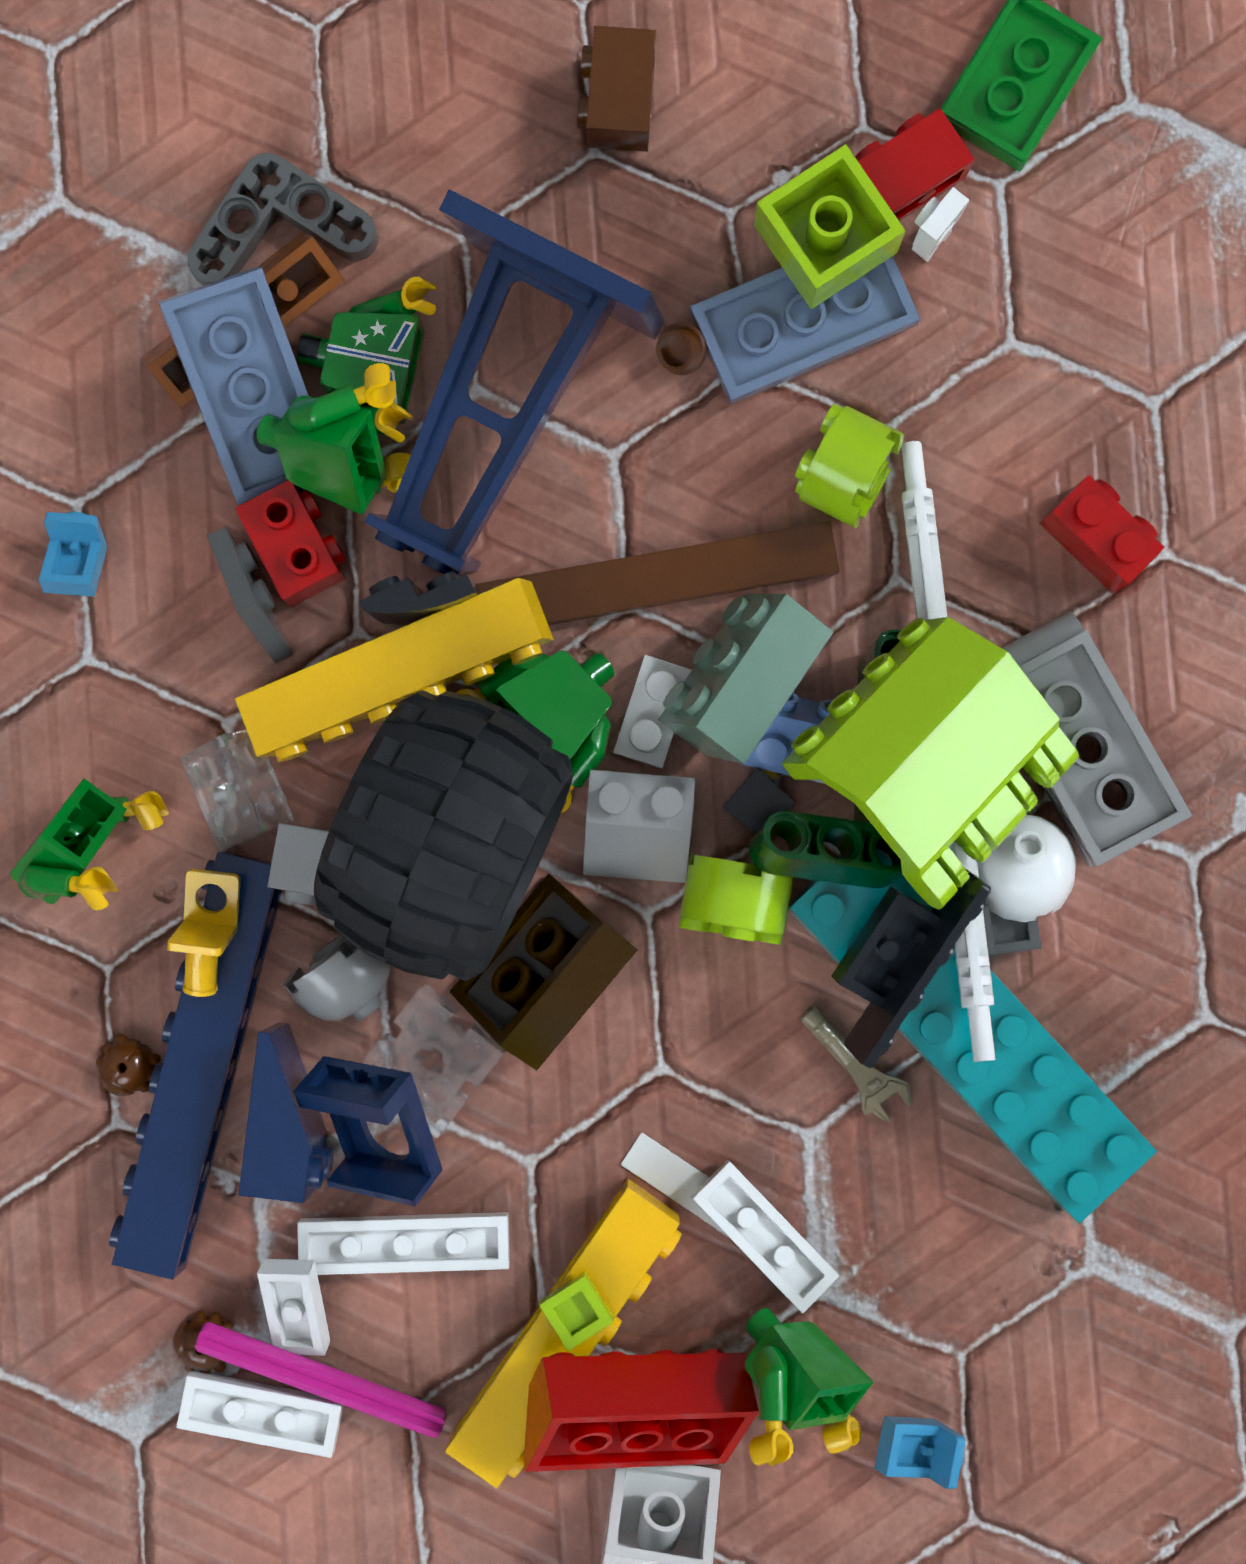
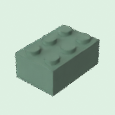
M744 594L735 598L722 615L724 624L714 639H708L695 653L692 661L695 666L684 682H678L665 697L663 706L666 709L658 721L704 756L745 764L833 634L832 630L788 594Z

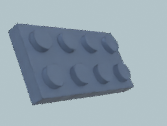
M893 256L813 309H810L783 268H779L690 307V314L696 327L705 339L707 353L730 405L915 327L921 320Z
M257 266L157 301L237 504H243L288 481L278 450L260 444L257 440V429L260 421L266 414L282 418L297 397L302 395L308 396L262 268Z

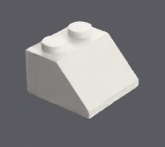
M695 1465L615 1468L600 1564H713L721 1470Z

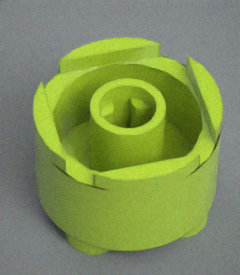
M834 403L821 425L820 432L825 435L817 452L809 448L799 463L795 477L800 480L795 493L799 495L800 501L853 528H857L859 526V518L864 519L887 480L891 469L888 468L889 462L886 459L890 452L898 455L903 443L904 433L849 406L843 408Z
M691 854L680 912L679 928L707 933L713 932L735 939L755 940L781 945L782 935H784L793 877L772 875L761 871L758 867L751 864Z

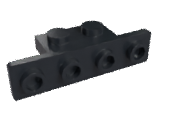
M966 869L969 872V879L962 887H957L958 891L942 909L933 908L930 910L890 886L831 975L839 985L870 1002L844 1041L846 1048L860 1064L867 1068H872L878 1058L891 1047L894 1034L908 1013L919 1005L925 988L939 967L950 959L955 943L970 921L974 920L981 913L991 887L971 871Z

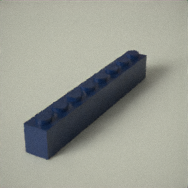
M217 852L216 859H210L206 864L205 870L235 873L240 876L238 932L222 955L218 956V991H216V994L207 997H195L185 994L183 992L185 960L179 968L175 990L181 992L177 1011L169 1013L163 1028L162 1041L168 1043L163 1063L158 1062L151 1075L149 1092L155 1094L150 1114L145 1113L138 1126L136 1144H140L142 1147L137 1165L132 1164L129 1167L124 1180L122 1193L125 1196H129L124 1216L119 1215L111 1231L109 1246L115 1247L111 1265L174 1280L186 1269L282 893L280 889L267 887L272 862L231 852ZM214 884L201 886L202 890L207 891L203 906L205 909L219 911L226 906L227 898L222 888Z

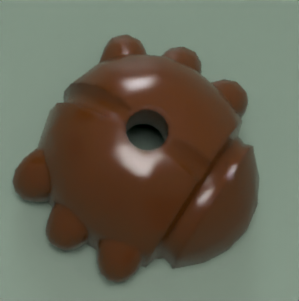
M117 1034L114 1038L115 1044H104L103 1052L105 1055L96 1059V1065L103 1074L101 1076L102 1083L111 1094L116 1096L132 1095L134 1091L148 1092L152 1072L155 1065L161 1061V1056L153 1053L146 1044H141L140 1040L128 1039L124 1034ZM121 1063L126 1064V1072H123L120 1069Z
M199 1310L195 1313L192 1321L187 1320L179 1326L173 1336V1346L177 1356L182 1358L187 1372L199 1370V1372L207 1374L212 1369L218 1373L224 1372L226 1362L198 1352L195 1349V1343L205 1323L211 1322L232 1330V1321L223 1322L219 1313H212L210 1316H206L204 1311Z

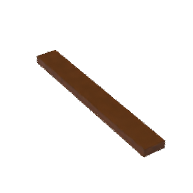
M831 521L478 583L476 585L481 593H484L517 578L531 581L548 625L830 576L838 574L840 570Z

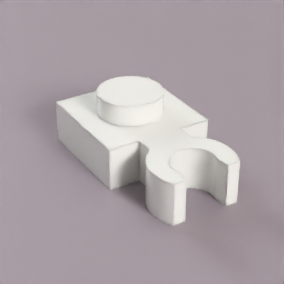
M952 187L941 202L933 197L914 221L920 229L912 244V250L926 262H929L943 241L945 242L951 234L953 226L961 218L969 199L954 187Z

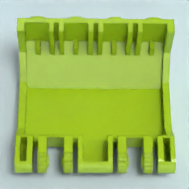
M949 617L928 620L918 618L906 625L897 636L900 642L889 653L876 657L864 668L862 673L865 678L854 689L844 691L829 704L827 710L830 714L818 726H812L803 731L791 745L794 749L793 752L781 763L794 780H821L855 803L900 858L902 875L921 898L936 909H942L958 891L957 887H962L970 877L968 875L969 872L966 871V868L963 867L949 846L955 841L971 859L980 863L985 862L991 855V850H995L1026 817V812H1030L1038 802L1037 796L1031 791V787L1018 771L1023 767L1035 782L1049 789L1056 784L1060 776H1063L1079 758L1078 751L1059 727L1060 719L1009 652Z

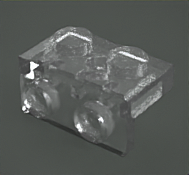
M247 730L220 735L180 757V761L219 852L233 849L267 831L276 829L279 823L290 824L294 821L286 795L279 785L268 757L256 756Z

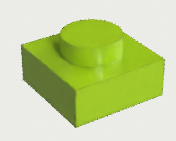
M586 1272L581 1273L542 1298L539 1302L540 1308L567 1351H570L614 1322V1316Z

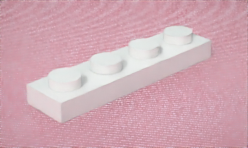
M509 1212L301 1218L297 1222L298 1260H315L317 1275L509 1269L510 1267Z

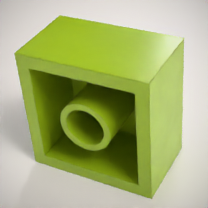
M846 144L759 200L756 205L754 227L810 309L818 306L897 254L905 234V229Z

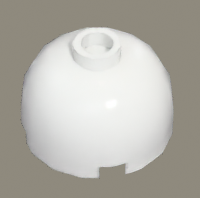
M1026 815L995 850H991L992 853L985 862L980 863L977 861L979 878L991 887V891L985 899V904L989 905L991 912L1003 919L1019 922L1035 921L1037 916L1046 915L1051 911L1054 913L1060 909L1074 886L1077 865L1072 843L1058 826L1042 817Z

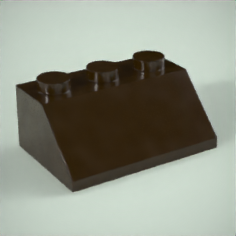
M548 874L517 910L509 929L485 971L467 981L459 979L449 992L501 1048L537 1071L638 949L552 875Z

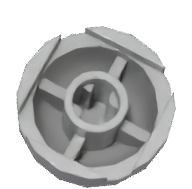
M340 935L312 956L314 960L309 964L311 969L305 974L298 967L283 984V987L293 1000L307 1014L315 1018L339 1021L353 1015L357 1021H360L382 1004L383 1001L378 994L388 983L391 965L365 954Z

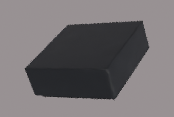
M756 768L724 804L723 808L755 835L771 815L779 811H788L795 801Z

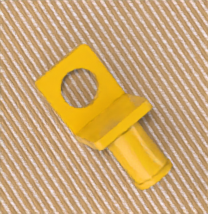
M190 869L186 873L184 921L167 941V950L186 953L183 992L187 995L207 997L216 994V991H218V956L222 955L238 932L240 876L238 874L201 869ZM205 884L218 885L226 894V906L219 911L205 909L198 901L197 893L199 888Z

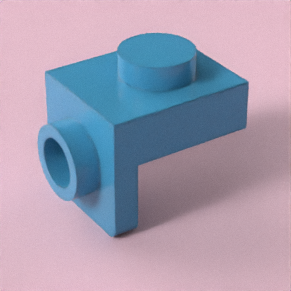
M75 511L67 513L47 512L44 525L50 540L38 580L43 593L95 597L108 547L98 518Z
M884 1416L874 1469L886 1477L929 1478L945 1489H956L960 1468L964 1460L965 1438L936 1419Z

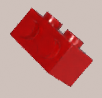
M941 108L927 117H924L922 113L912 116L897 129L896 137L883 145L879 141H875L864 147L855 156L899 221L927 204L933 197L936 198L964 180L975 160Z
M1088 475L1073 487L1039 524L1113 594L1128 586L1165 547L1156 539L1158 533L1146 519L1138 515L1133 517L1119 504L1120 496L1111 485L1101 479L1095 481Z
M288 480L235 508L281 599L289 606L293 607L346 579L339 566L347 562L346 557L333 534L324 538L316 522L317 519L323 517V514L310 491L304 490L300 492L298 487Z

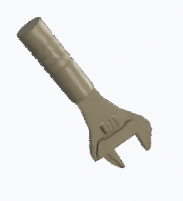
M814 1005L809 1007L800 1016L799 1020L810 1030L837 1062L851 1074L859 1090L861 1110L864 1115L872 1112L878 1118L890 1122V1118L880 1104L896 1092L908 1108L911 1106L908 1083L901 1078L883 1073L874 1067L867 1068L860 1064L844 1045V1037L838 1033Z

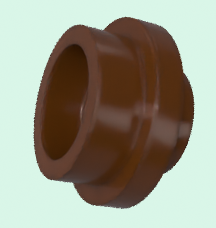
M685 322L675 323L666 327L660 334L656 345L658 361L665 369L676 375H687L698 370L702 366L707 352L706 342L702 333L692 324Z

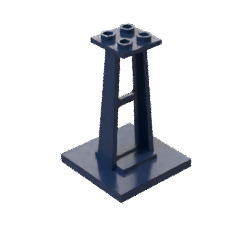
M448 189L439 211L476 249L488 254L390 511L388 515L369 513L364 523L378 529L375 539L401 552L408 550L414 553L416 549L425 554L422 563L442 574L455 571L456 575L460 576L461 572H474L478 570L481 562L468 556L469 552L607 319L611 317L654 340L664 320L650 291ZM516 282H524L569 305L573 310V315L520 411L513 418H505L472 401L469 396V388L512 285ZM466 416L499 433L501 443L456 524L450 529H443L424 519L420 508L454 424L458 418Z

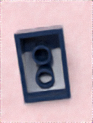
M277 1023L258 1032L238 1196L304 1203L316 1189L321 1188L323 1179L330 1177L334 1149L326 1147L327 1130L320 1111L299 1107L293 1092L307 1074L290 1026L287 1023Z

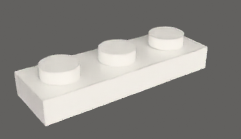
M726 1160L691 1196L703 1211L802 1314L839 1277L838 1273L730 1161Z
M194 1370L190 1371L186 1376L176 1428L332 1458L335 1452L344 1405L308 1392L216 1374H205Z

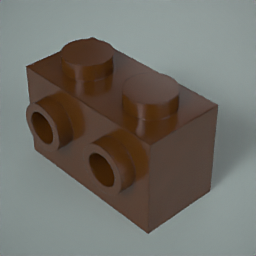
M594 26L593 46L583 45L581 78H590L589 96L579 95L577 128H583L587 131V148L648 152L656 53V30Z

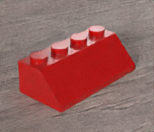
M710 1349L699 1354H676L671 1350H661L650 1355H626L620 1351H611L600 1356H575L569 1352H560L549 1357H542L529 1384L524 1448L525 1472L725 1464L759 1413L751 1376L745 1369V1352L725 1353L720 1349Z

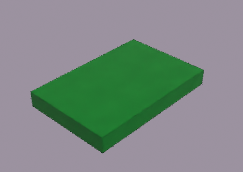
M1007 0L942 104L941 109L959 136L1021 172L1103 37L1041 0Z

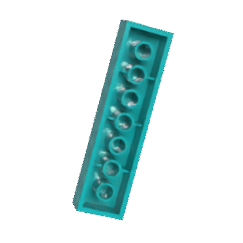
M876 849V854L880 861L892 866V862L880 849ZM901 875L892 884L884 888H868L812 880L789 901L788 910L832 959L839 964L890 886L930 910L934 907L925 902L907 879ZM954 948L950 959L939 967L925 988L919 1005L908 1013L898 1031L1059 1207L1080 1224L1158 1151L991 970L995 1005L989 1006L996 1060L974 1062L968 1010L961 1006Z

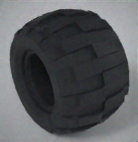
M421 690L402 700L386 718L369 745L350 781L330 827L314 880V897L319 914L335 921V930L362 952L404 972L441 980L448 974H451L464 981L484 972L516 915L565 804L573 780V770L569 756L552 749L553 740L522 716L482 698L447 691L437 697Z

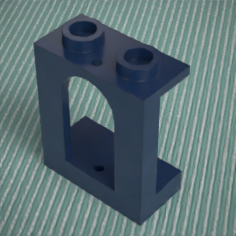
M323 1056L293 1090L299 1107L329 1113L345 1158L327 1179L328 1187L415 1207L442 1172L440 1159L412 1073ZM398 1114L408 1142L409 1153L397 1155L380 1146L370 1133L366 1121L388 1126Z

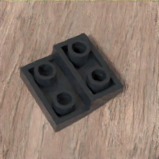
M455 571L438 576L426 584L428 589L426 593L408 577L400 581L398 576H392L371 586L368 589L371 596L360 600L359 603L364 612L381 623L409 625L481 594V591L467 573L457 577Z

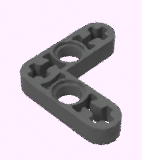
M261 153L254 156L246 164L191 246L187 255V265L192 275L202 286L240 273L277 216H280L306 234L313 236L318 242L351 261L366 259L375 251L378 244V233L372 218L364 210L282 157L273 153ZM276 170L280 183L276 187L268 184L261 192L263 185L258 177L262 173L270 176ZM249 192L254 199L259 195L262 203L265 205L264 209H260L257 203L245 196L246 193ZM309 195H317L325 200L323 213L315 219H305L298 214L300 201ZM238 210H248L255 216L253 227L243 234H235L228 229L229 217ZM336 213L340 223L349 229L355 230L359 224L362 225L361 230L365 239L362 242L353 239L349 245L346 244L347 239L343 231L333 224ZM219 234H222L231 245L238 247L235 252L227 244L223 249L221 242L217 239ZM220 253L219 259L224 265L220 271L211 269L206 274L207 269L202 263L203 259L206 256L215 259Z

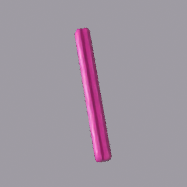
M207 1322L202 1326L195 1343V1349L200 1353L431 1438H437L445 1424L446 1411L441 1407L211 1322Z

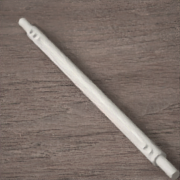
M909 441L901 446L906 491L902 493V504L916 619L923 618L928 620L947 617L933 492L926 485L922 444L919 441ZM954 841L949 846L951 851L960 860L963 867L979 877L976 860L966 855L962 851L963 849ZM982 909L981 913L974 920L970 921L955 943L961 1006L968 1010L974 1062L996 1060L989 1006L995 1004Z

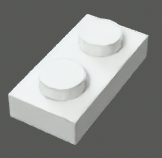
M648 655L644 656L613 754L659 769L663 768L674 732L658 721V719L666 709L663 706L665 697L678 682L685 681L692 671L691 669Z
M263 1259L257 1276L272 1345L298 1355L325 1356L330 1343V1336L315 1260Z

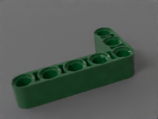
M901 630L885 631L873 643L860 660L858 684L865 678L862 673L864 668L876 657L889 653L900 642L897 636ZM855 803L854 820L792 811H779L768 818L751 839L749 846L750 858L754 865L761 871L772 875L868 888H884L902 875L900 858ZM770 835L782 837L787 842L789 851L785 852L776 848L770 839ZM823 842H829L836 846L841 854V859L830 856L826 852ZM876 849L883 850L889 855L892 860V866L880 861L876 854Z

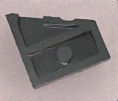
M226 526L207 535L237 613L274 663L293 655L290 645L272 611V608L276 607L274 600L263 580H257L254 571L260 569L248 543L243 541L237 544Z

